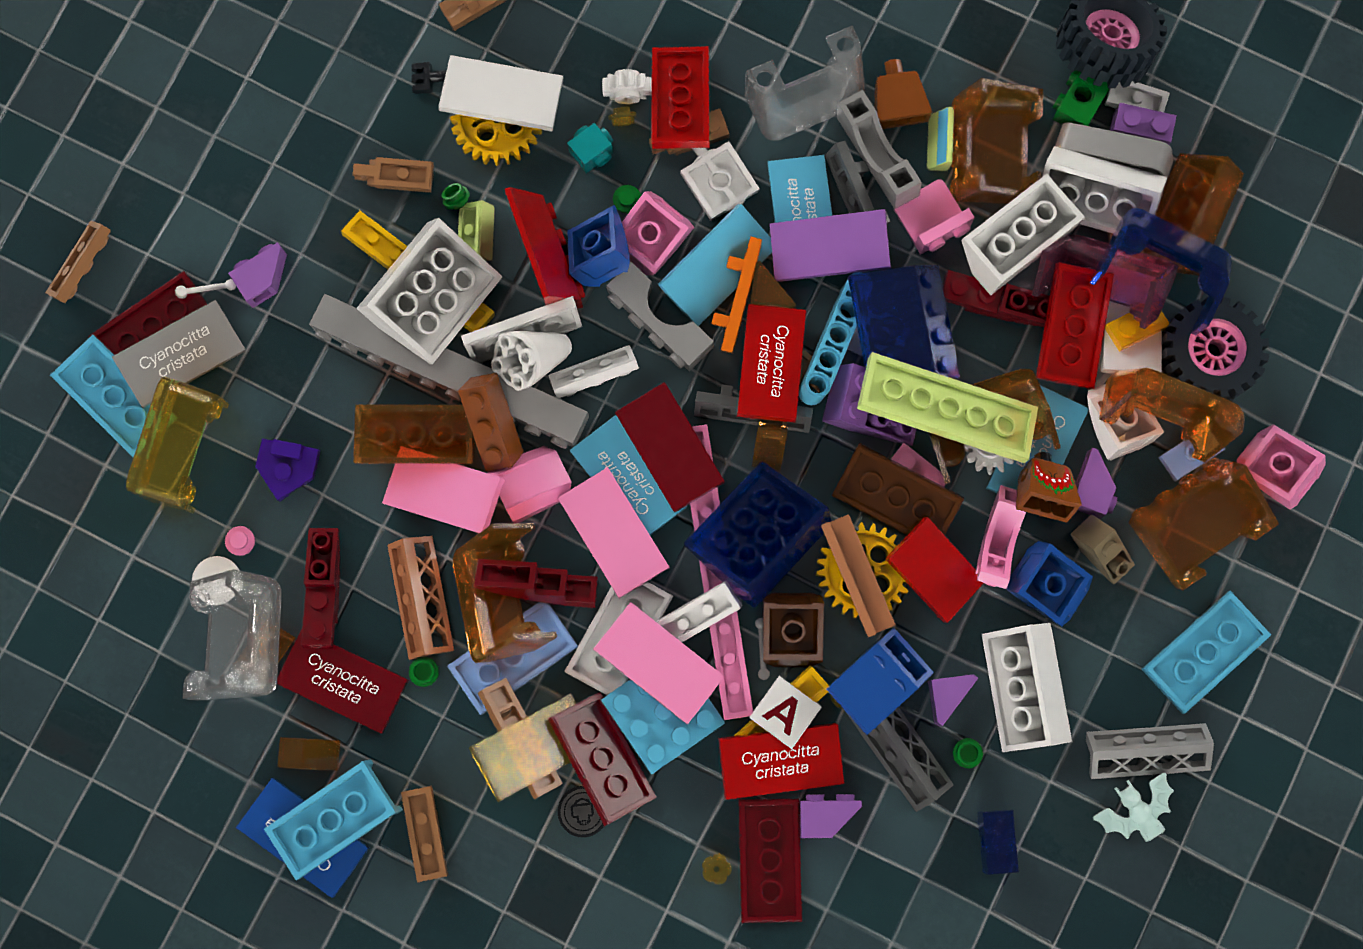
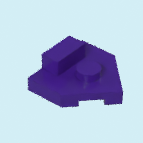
M262 438L255 467L277 501L280 502L302 485H306L314 480L320 450L304 447L302 444Z

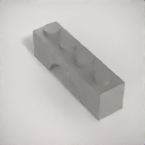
M861 90L840 101L837 106V119L862 159L866 162L867 167L894 210L919 197L921 180L909 161L902 159L888 142L882 130L878 113L865 92Z
M630 262L628 272L617 275L607 285V291L610 294L607 298L616 308L620 309L623 307L630 314L628 319L638 329L643 326L650 333L648 336L650 341L659 349L664 347L671 354L669 359L678 368L681 369L684 366L690 372L714 348V341L693 321L675 326L658 320L648 305L649 296L653 289L652 281Z

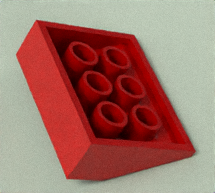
M512 187L505 188L507 199L545 305L573 296L577 309L583 308L581 299L586 296L582 284L578 281L574 282L573 277L569 275V256H565L562 246L567 244L561 228L556 230L552 220L557 219L552 202L546 204L542 194Z

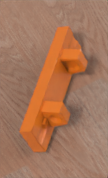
M750 237L744 259L729 256L726 267L741 272L730 316L715 312L712 319L713 325L726 328L721 347L723 352L731 354L734 352L762 246V239Z

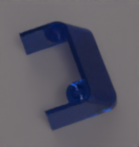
M1130 209L1121 218L1089 283L1095 285L1105 275L1117 250L1127 255H1136L1147 247L1199 273L1198 285L1209 296L1191 331V334L1198 335L1210 325L1229 286L1232 268L1230 254L1226 250L1143 209Z

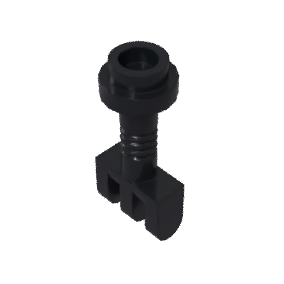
M430 62L413 63L411 71L423 73L413 74L412 82L423 84L413 85L412 93H433V83L443 82L447 70L432 71Z

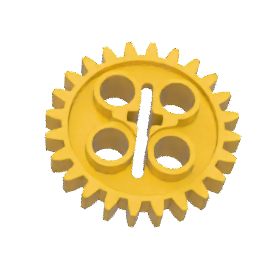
M459 114L450 116L451 123L455 124L451 128L453 135H458L456 137L457 144H464L462 149L465 154L472 151L474 161L482 156L484 165H487L490 158L494 159L496 166L499 165L502 158L509 165L510 156L513 155L520 161V151L523 150L529 154L530 148L528 143L534 145L538 143L537 138L533 134H542L541 129L520 126L521 130L519 132L511 134L507 130L514 124L495 123L492 120ZM485 132L494 134L488 141L480 139V136Z
M861 522L856 533L861 544L865 546L866 556L875 578L881 577L887 582V590L882 592L889 611H892L890 601L900 604L902 601L897 594L908 593V590L902 585L906 582L886 560L881 563L873 561L870 551L874 548H880L887 557L898 546L894 544L897 535L894 534L887 538L886 527L880 533H877L874 523L868 531L865 530L864 524ZM822 547L821 553L826 556V559H818L817 564L824 566V569L817 571L816 575L824 577L825 580L820 582L818 587L828 588V591L823 596L824 599L831 596L835 598L831 607L834 608L838 604H842L841 614L844 615L848 609H852L853 618H856L858 612L850 594L846 593L843 589L844 579L831 549Z

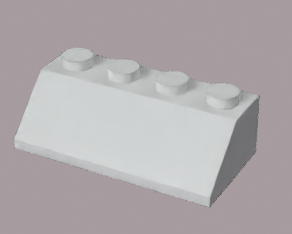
M1054 146L1046 161L1043 176L1048 174L1084 215L1085 218L1080 224L1146 243L1167 177Z
M1048 174L1044 175L961 240L971 273L985 290L992 295L1071 233L1085 218L1084 215Z
M1051 623L1032 624L982 634L1002 752L1072 742Z

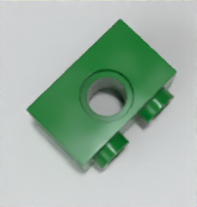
M1075 70L1072 72L1066 85L1070 86V89L1066 95L1060 93L1052 107L1057 110L1052 120L1061 125L1064 123H1075L1088 126L1109 90L1107 82H1103L1101 87L1093 85V78L1088 77L1084 81L1079 78L1080 71ZM1075 94L1084 95L1087 102L1078 101L1075 98Z

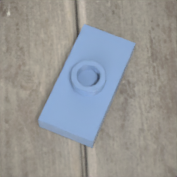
M1208 425L1158 458L1175 482L1224 451L1225 447Z

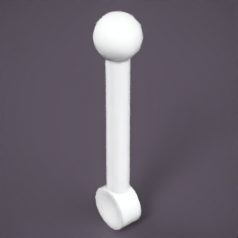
M229 279L226 283L192 288L178 286L175 294L178 298H185L187 294L225 288L234 290L236 285L232 279Z

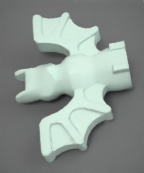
M1161 773L1149 781L1152 793L1150 804L1141 800L1140 793L1135 790L1129 780L1126 781L1129 787L1120 792L1117 787L1114 788L1121 798L1122 804L1129 809V817H1121L1110 808H1106L1093 816V819L1103 825L1106 833L1120 832L1128 839L1133 831L1140 830L1146 842L1152 840L1165 831V828L1158 820V816L1162 813L1171 812L1168 806V798L1174 790L1167 783V774Z

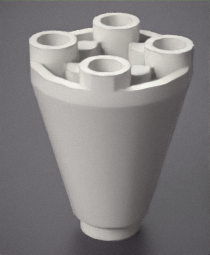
M509 331L499 335L495 344L491 367L493 372L500 375L509 386L520 391L538 382L565 360L571 353L572 344L568 336L556 332Z

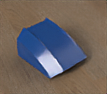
M615 205L567 231L569 275L583 286L600 287V284L623 272H628L630 264L629 249L624 228Z
M1037 541L1026 549V553L1010 576L1007 591L1062 627L1070 621L1086 596L1093 576L1050 543Z

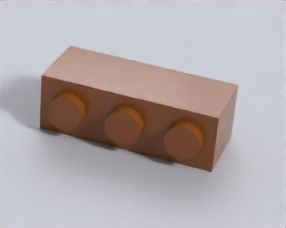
M491 373L471 377L458 390L485 471L513 467L524 451L498 374Z

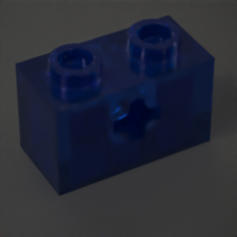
M1013 810L977 812L983 873L990 875L1019 872Z

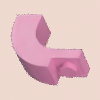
M1002 485L999 487L987 522L978 556L976 573L978 574L977 581L984 582L992 587L998 586L1006 589L1010 580L1015 543L1026 512L1016 510L1017 490Z

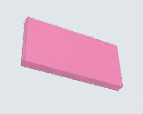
M401 448L382 503L486 535L505 479Z
M608 467L558 497V500L619 599L670 568Z
M632 602L628 604L593 649L686 724H689L725 677Z

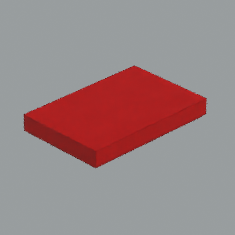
M924 517L885 558L943 623H948L984 584V582L977 581L978 574L976 569L928 517Z

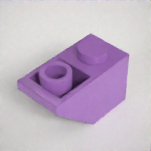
M278 242L274 245L268 244L258 251V255L250 260L245 259L238 262L234 266V270L228 273L246 302L252 308L278 293L287 256Z
M824 794L806 795V800H799L800 838H832L862 807V801L854 800V794H836V800H824Z

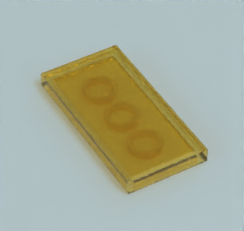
M572 694L563 697L469 748L497 802L570 763L548 718L577 704Z

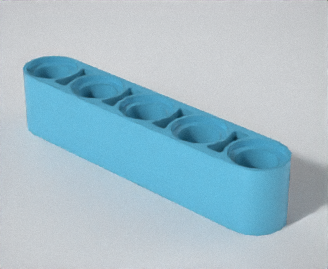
M855 272L851 274L840 289L799 387V397L807 405L819 404L832 387L872 290V280L865 273ZM851 286L858 287L861 293L853 291ZM841 310L849 312L851 318L843 316ZM830 334L838 336L841 343L833 341ZM820 359L827 360L831 368L824 367L820 363ZM809 384L818 386L820 393L813 392Z

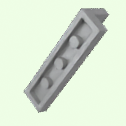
M1206 723L1086 732V743L1090 752L1089 774L1091 779L1211 771L1214 741ZM1195 753H1204L1202 761H1189L1188 758ZM1172 755L1175 757L1168 763L1158 762L1163 756ZM1142 757L1144 759L1139 765L1130 766L1128 764L1133 758ZM1099 760L1114 761L1109 767L1098 768Z

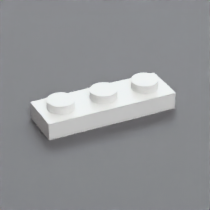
M628 345L549 374L548 376L556 398L559 399L564 396H571L588 387L601 385L603 382L615 377L628 375L631 371L639 369L632 349Z
M726 580L656 622L679 641L683 642L741 609L742 604Z

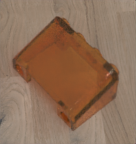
M981 78L961 91L953 99L954 127L951 163L953 177L950 184V192L956 202L1008 204L1029 188L1032 183L1034 184L1042 178V172L1039 171L1027 176L1028 125L1043 117V89ZM1033 101H1035V107L1031 113V106Z
M1217 457L1205 462L1203 468L1195 474L1183 477L1179 481V485L1172 490H1166L1158 494L1155 501L1147 507L1135 510L1131 514L1132 518L1129 520L1130 526L1171 583L1182 591L1207 574L1205 569L1198 567V565L1240 536L1256 541L1279 525L1248 467L1226 459L1219 460Z

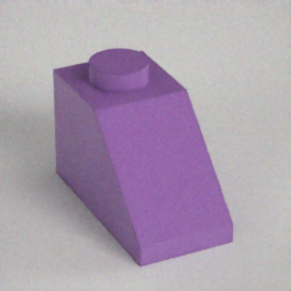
M1091 448L1086 453L1075 483L1081 500V506L1078 511L1089 515L1092 514L1101 519L1107 513L1111 514L1117 502V497L1113 496L1116 486L1099 450Z

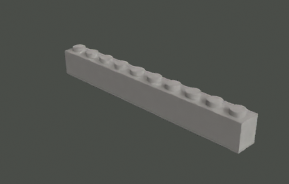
M327 294L323 295L309 323L313 330L316 331L315 336L328 343L332 339L342 343L340 346L342 349L352 354H357L358 351L367 354L366 359L379 366L387 363L394 367L393 371L403 377L408 378L410 374L420 378V384L433 390L438 386L446 390L445 395L457 401H461L458 390L471 377L494 373L491 368L447 348L444 349L433 364H429L379 329L356 307ZM498 375L514 422L524 425V430L534 436L540 437L542 433L551 437L550 442L561 448L566 449L568 445L571 447L576 446L589 419L587 411L532 386L517 391Z

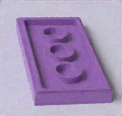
M885 209L770 223L774 279L776 282L891 268Z

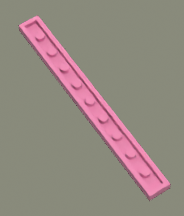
M707 424L693 426L692 428L713 461ZM715 488L690 503L704 593L726 580L733 589L718 488ZM735 611L709 626L716 670L725 676L719 683L724 721L750 717L753 713L738 614Z

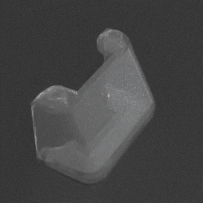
M232 569L190 582V603L196 611L208 614L205 671H192L186 676L183 685V699L198 701L259 697L269 695L275 690L278 674L282 598L281 587L275 579Z

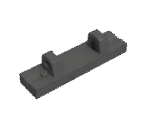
M846 141L835 143L825 154V157L848 213L873 211L874 207L861 179L869 171L866 162H854ZM886 212L887 224H889L891 221Z
M722 385L720 394L697 391L694 416L809 433L813 408L798 406L796 423L737 417L739 397L732 396L733 386Z

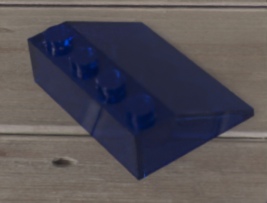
M914 265L848 276L865 370L868 357L873 352L955 380L960 378L938 265Z
M761 461L684 542V546L722 582L727 580L737 596L755 608L824 534L821 525L831 522L829 508Z

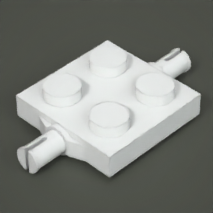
M729 141L716 149L708 151L706 148H692L698 157L691 165L680 171L681 176L710 221L723 213L730 212L737 204H743L747 198L759 192L760 189Z

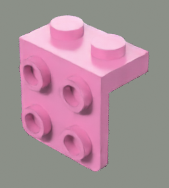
M940 179L923 187L920 190L919 197L894 210L920 255L928 250L933 252L945 245V241L953 236L959 238L969 232L975 218L969 208L964 211L960 209L945 182Z

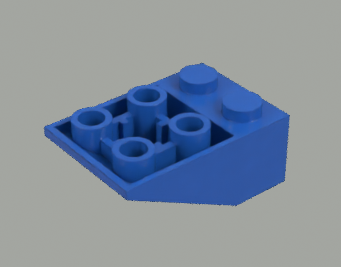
M893 627L866 650L826 690L863 732L868 735L910 697L934 672Z

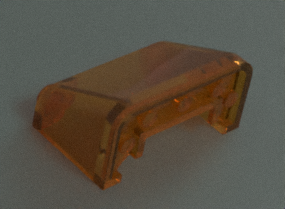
M1151 368L1118 370L1106 382L1099 420L1113 425L1120 415L1127 418L1134 413V408L1183 427L1181 440H1189L1193 444L1195 451L1192 457L1200 461H1208L1243 433L1244 413L1236 403Z

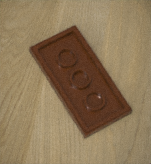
M861 443L858 444L832 494L833 497L906 535L924 517H928L945 535L964 501L963 496Z

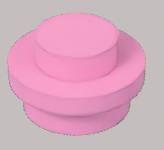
M234 527L229 530L225 537L226 548L234 555H246L254 548L255 536L246 527Z

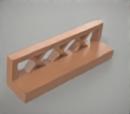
M849 514L822 524L823 532L867 636L871 637L880 631L895 626V622Z
M433 536L402 538L388 544L409 660L454 651ZM416 544H424L426 557L423 561L416 556L414 547ZM423 572L431 579L432 585L429 590L421 584L420 577ZM428 601L436 606L437 614L434 619L427 614L426 605ZM434 630L441 634L443 642L441 647H433L431 635Z

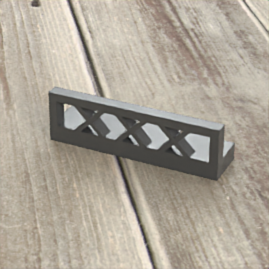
M899 707L868 735L848 715L916 812L936 801L954 785ZM895 725L902 729L904 738L896 733ZM912 749L919 753L921 762L916 761L912 755ZM930 774L934 775L941 784L938 790L931 782Z

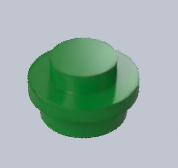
M453 183L447 186L442 192L443 205L450 210L462 208L466 205L470 196L469 190L460 183Z
M623 185L615 191L613 203L619 212L628 214L641 197V194L636 187Z
M428 657L417 658L409 667L411 681L420 687L432 685L439 675L438 665Z
M961 739L953 748V758L963 768H974L982 761L983 749L974 739Z

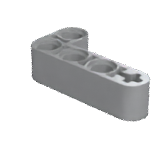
M1075 123L1062 124L1055 145L1059 148L1163 175L1167 179L1173 163L1172 148L1165 142Z

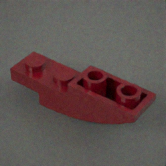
M948 270L945 274L939 300L963 306L965 311L1015 323L1045 327L1050 296L1008 283L990 295L975 277Z
M309 528L304 575L306 593L301 646L303 648H333L335 623L338 622L340 540L338 528Z

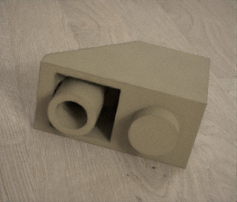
M1091 514L1071 533L1080 551L1112 584L1118 582L1135 565L1115 529Z

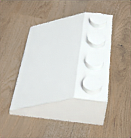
M440 218L426 223L356 309L383 332L429 364H433L501 280L502 276Z

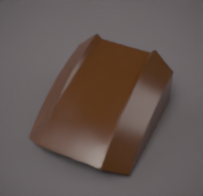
M773 592L764 595L763 662L773 667H809L823 662V596L811 592Z

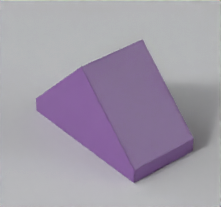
M972 674L928 681L933 719L937 726L944 725L978 677Z

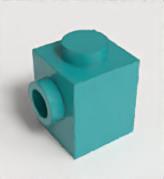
M593 123L589 127L583 126L577 130L574 138L567 142L569 153L585 173H588L596 166L602 167L611 159L613 154L611 143L614 141L605 128L600 130Z

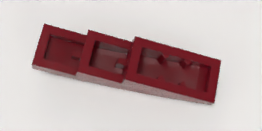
M478 559L474 587L530 601L596 608L599 581L597 576L568 575L567 569L538 568L537 562Z

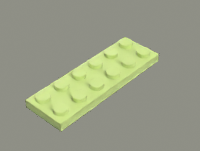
M873 352L868 357L857 406L859 410L1024 464L1030 457L1038 407Z

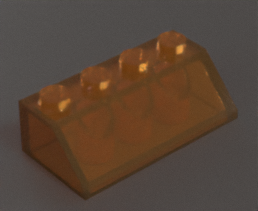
M1179 154L1163 190L1146 243L1141 241L1145 260L1175 273L1201 275L1244 176V173L1228 156Z
M355 404L354 464H473L476 442L463 405Z

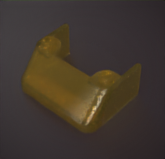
M162 377L157 384L126 481L127 491L150 502L194 514L196 508L189 505L193 502L196 494V487L193 486L192 480L189 479L206 423H212L214 419H218L222 408L228 409L229 403L217 394L172 378Z

